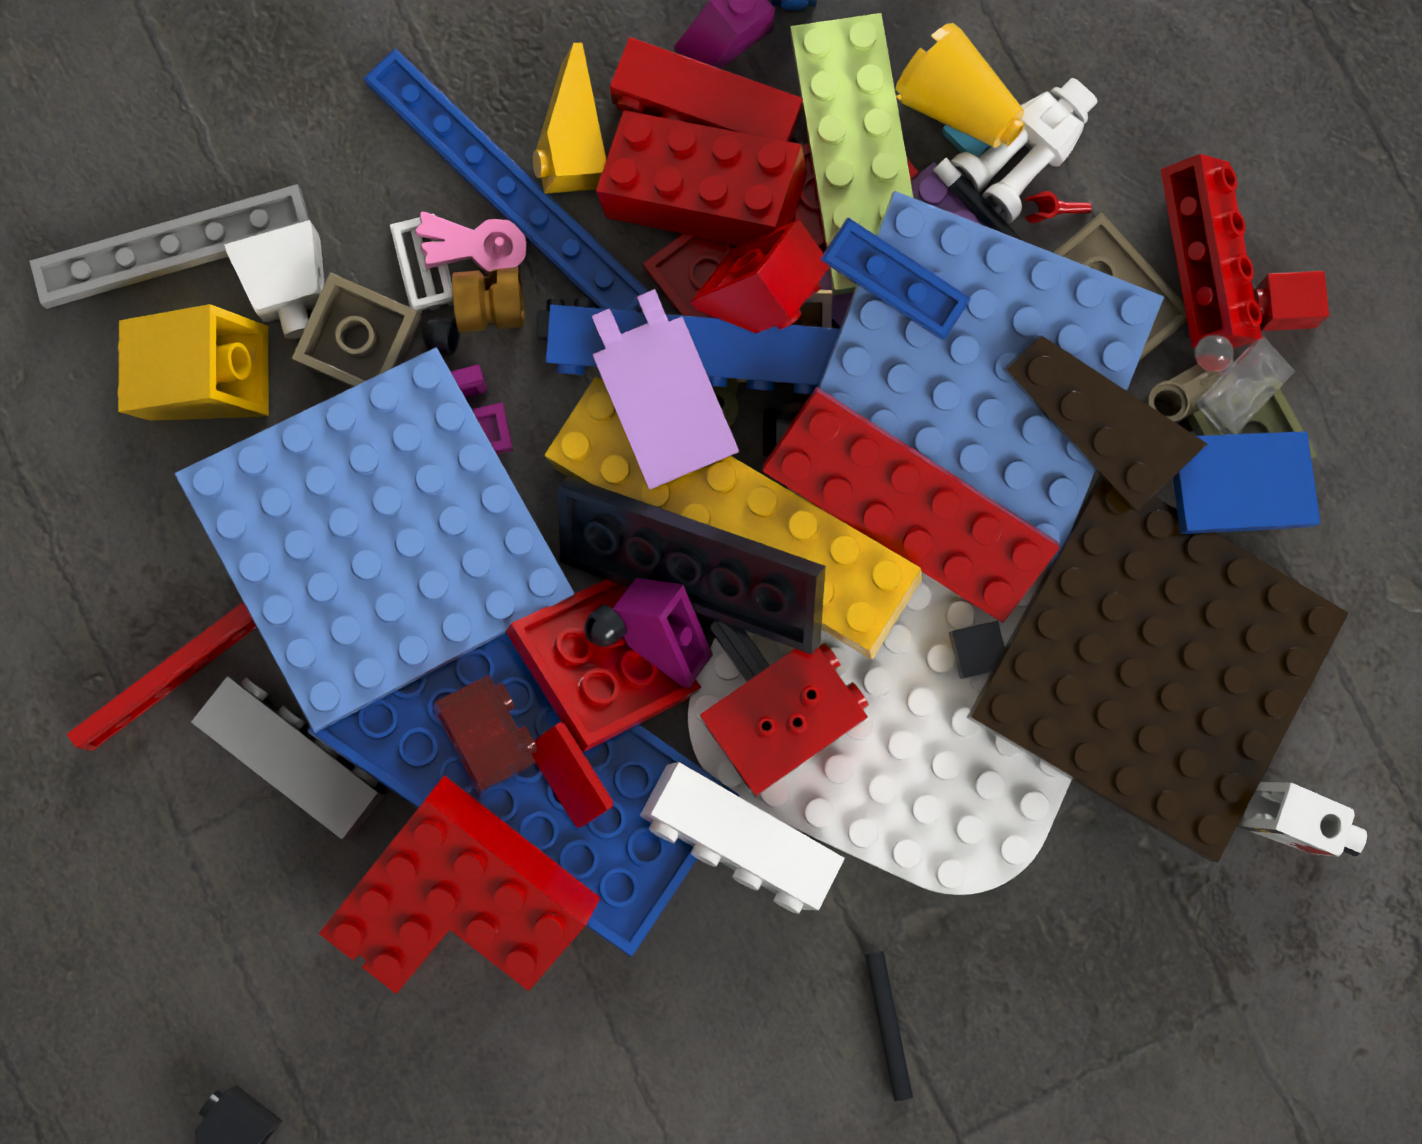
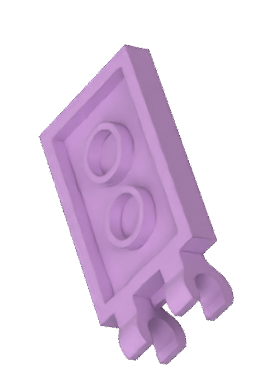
M655 289L637 297L648 322L642 326L621 334L610 308L592 316L606 348L592 355L649 490L739 453V449L683 317L681 316L669 322Z

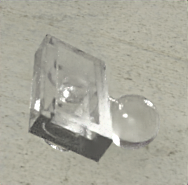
M1219 334L1203 337L1195 348V359L1198 365L1206 371L1219 372L1221 375L1195 404L1223 435L1237 434L1295 372L1265 337L1255 340L1236 361L1233 360L1234 350L1231 342Z

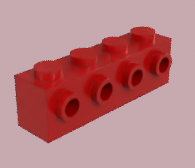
M632 37L628 39L610 84L612 104H615L621 112L625 110L788 142L792 141L802 114L803 98Z
M1198 154L1160 169L1192 348L1222 353L1262 340L1260 329L1262 313L1254 297L1252 286L1254 269L1246 253L1243 237L1246 226L1244 218L1238 209L1235 193L1237 177L1230 166V162Z

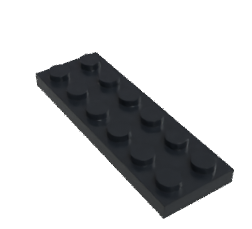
M570 476L558 485L561 563L630 587L636 578L683 584L692 607L697 613L811 655L820 645L825 565Z

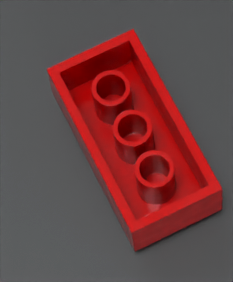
M624 110L596 193L608 219L742 245L792 222L807 170L802 144Z

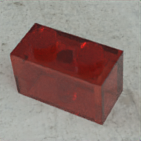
M490 675L436 701L433 709L478 795L521 774L535 764L532 754L537 752V747L531 734L525 726L517 728L509 711L514 709V704L508 691L502 683L494 685Z

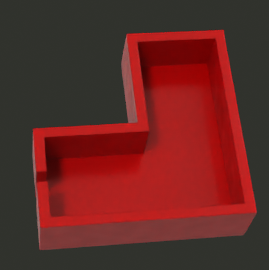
M444 775L318 934L354 961L358 955L364 958L366 961L362 968L397 994L450 930L523 988L530 991L584 929L601 898Z

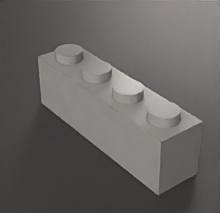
M227 676L191 723L340 839L351 840L386 795L376 787L379 782L357 766L352 769L338 758L340 755L318 739L314 740L301 730L306 722L289 708L283 705L277 711L265 702L264 699L269 693L248 677L239 682Z

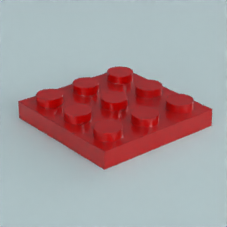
M608 579L584 589L551 607L547 606L512 622L505 631L582 752L689 699L701 689L697 680L693 682L690 688L679 685L629 647L624 636L609 647H599L585 637L584 624L590 613L601 604H605L613 609L629 588Z

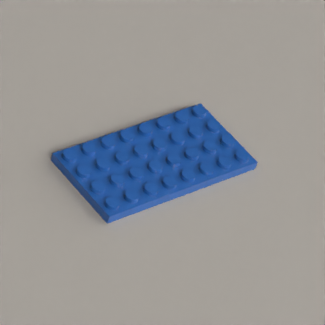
M507 633L315 734L311 727L308 729L309 734L417 809L445 775L597 894L601 899L585 927L628 957L634 955L697 860L691 854L693 846L679 838L676 839L675 843L660 838L649 830L651 822L640 816L666 765L680 762L739 797L738 793L638 724L583 752L614 803L613 807L583 827L577 828L528 752V746L534 740L559 722L562 723Z

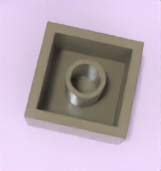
M330 272L291 359L300 365L343 384L355 387L402 364L422 316L415 309Z

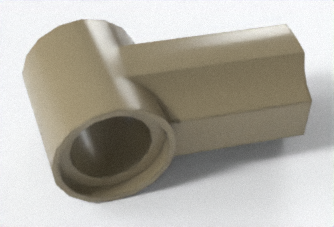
M1210 356L1171 380L1157 384L1141 401L1155 410V399L1166 402L1171 409V416L1166 417L1175 423H1179L1191 414L1227 395L1234 388L1231 383V375L1223 362H1219L1213 356Z

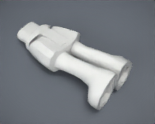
M1071 78L1062 88L1054 87L1050 92L1046 91L1021 105L1024 110L1021 121L1025 123V127L1011 145L1007 146L1002 143L997 148L990 147L979 157L969 152H962L957 154L950 162L981 193L991 179L1024 145L1030 150L1010 173L1000 182L991 185L981 195L1006 223L1010 224L1019 216L1022 210L1019 197L1034 177L1048 164L1059 167L1069 156L1083 131L1084 124L1088 120L1087 113L1097 104V98L1078 80Z

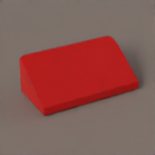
M559 722L528 746V752L577 828L583 827L613 807V800L565 723Z

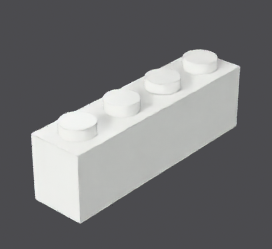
M680 762L666 765L640 814L642 818L651 822L649 830L655 835L672 843H675L677 838L693 846L691 854L697 859L714 867H717L719 862L735 870L732 876L733 879L753 890L758 891L760 886L765 887L776 894L773 900L776 904L796 914H799L801 909H820L845 859Z

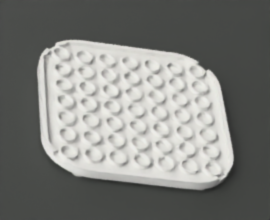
M787 488V489L790 490L791 492H793V493H795L796 495L800 496L801 498L807 500L806 498L802 497L801 495H799L798 493L794 492V491L791 490L790 488ZM1047 564L1005 622L1002 623L998 620L1004 646L1008 643L1050 564ZM923 572L922 581L873 660L821 630L820 645L825 642L839 660L841 666L836 669V672L845 685L854 682L866 698L869 706L863 710L868 718L757 797L753 796L700 719L701 713L746 683L716 638L710 648L713 656L696 678L701 689L691 696L689 701L688 728L690 740L702 769L738 793L740 798L795 830L914 885L938 893L952 895L981 893L1003 885L1021 873L1033 861L1043 846L1071 782L1070 778L966 718L991 672L960 679L949 632L997 621V619ZM746 631L770 666L795 649Z

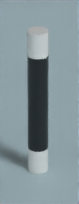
M947 158L943 159L933 169L934 173L984 226L1022 240Z

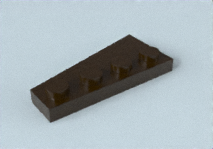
M1037 336L1003 368L1005 373L1134 511H1138L1208 445L1044 336Z

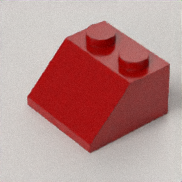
M798 219L733 248L690 303L697 311L756 334L774 326L781 330L794 323L800 317L802 312L799 308L805 300L812 297L821 288L819 281L829 269V266L820 261L823 252Z

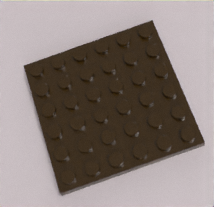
M1099 475L1077 515L1069 537L1052 565L1049 566L966 718L1211 862L1218 863L1339 633L1348 612L1215 532L1180 534L1177 509L1155 496H1152L1138 511L1132 510Z

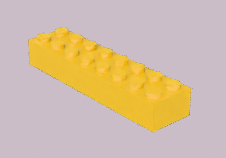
M596 376L544 455L557 471L567 477L579 479L825 565L821 630L873 660L922 581V571L919 566L732 456L649 490L605 383Z

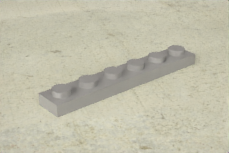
M296 184L30 260L29 262L40 304L48 309L229 257L224 244L308 221L309 217L301 189Z

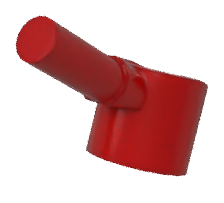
M1050 191L1040 192L1025 198V201H1034L1039 207V213L1025 216L1026 220L1030 223H1038L1063 213L1090 214L1092 210L1090 202H1064L1063 200H1058Z

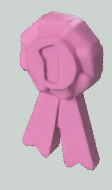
M421 212L420 214L421 224L416 228L415 234L419 237L442 241L424 242L421 244V252L426 256L425 268H433L472 259L478 267L490 275L493 269L519 267L525 259L526 237L509 220L488 219L475 230L427 212Z

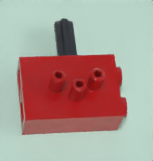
M715 620L711 624L710 631L746 683L701 713L700 719L754 797L760 795L868 718L863 710L869 706L866 698L854 682L845 685L836 672V669L841 664L825 642L819 645L812 655L794 649L770 666L745 630L719 620Z

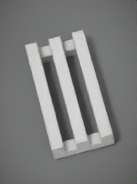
M420 217L390 225L410 308L417 310L419 314L425 309L430 308L432 311L440 309L441 305H454L452 279L448 264L438 266L444 293L436 294L430 268H425L426 256L422 254L420 249L423 239L415 234L416 228L421 224ZM411 231L427 297L421 299L418 298L402 234ZM431 239L432 242H442Z

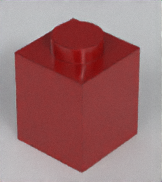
M1325 270L1269 273L1260 282L1257 289H1254L1255 301L1258 303L1262 313L1261 331L1317 328L1329 317Z

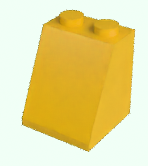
M211 304L119 320L118 412L149 421L269 416V326Z

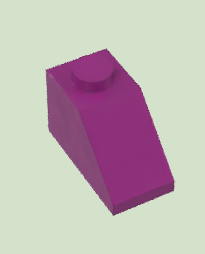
M710 0L674 45V49L680 55L722 69L773 31L774 7L768 0Z
M636 578L613 608L626 626L627 634L624 638L627 645L679 685L690 688L713 654L684 585Z

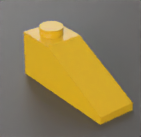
M573 43L561 64L538 145L533 153L534 173L537 178L542 179L544 194L596 190L606 163V155L582 43Z

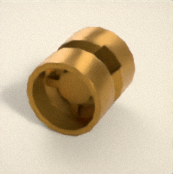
M519 267L493 269L488 277H484L479 270L453 273V302L459 333L485 331L489 323H494L498 329L525 327L524 297Z

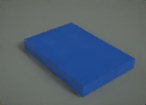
M1307 431L1196 436L1208 445L1173 477L1180 534L1311 528L1321 524Z

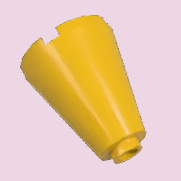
M954 23L944 25L931 36L937 43L927 52L919 48L902 72L896 84L895 90L899 93L896 99L903 105L993 148H997L1002 143L1007 146L1011 145L1025 127V123L1021 121L1024 115L1023 108L962 29Z

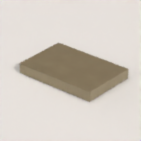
M1102 212L1053 252L1164 296L1138 363L1187 322L1184 302Z

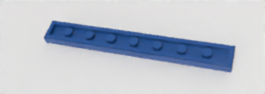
M396 48L363 78L365 85L505 220L514 223L525 235V239L586 298L593 300L595 307L635 312L642 310L637 297L649 291L548 194H544V190Z

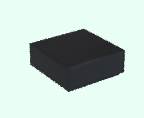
M998 620L949 632L960 679L991 672L1005 648Z

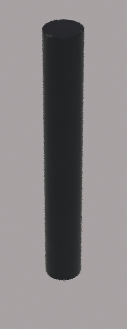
M884 951L865 954L894 1101L913 1098Z

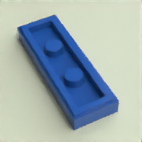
M849 217L845 219L820 258V261L940 340L946 339L971 300L970 297Z

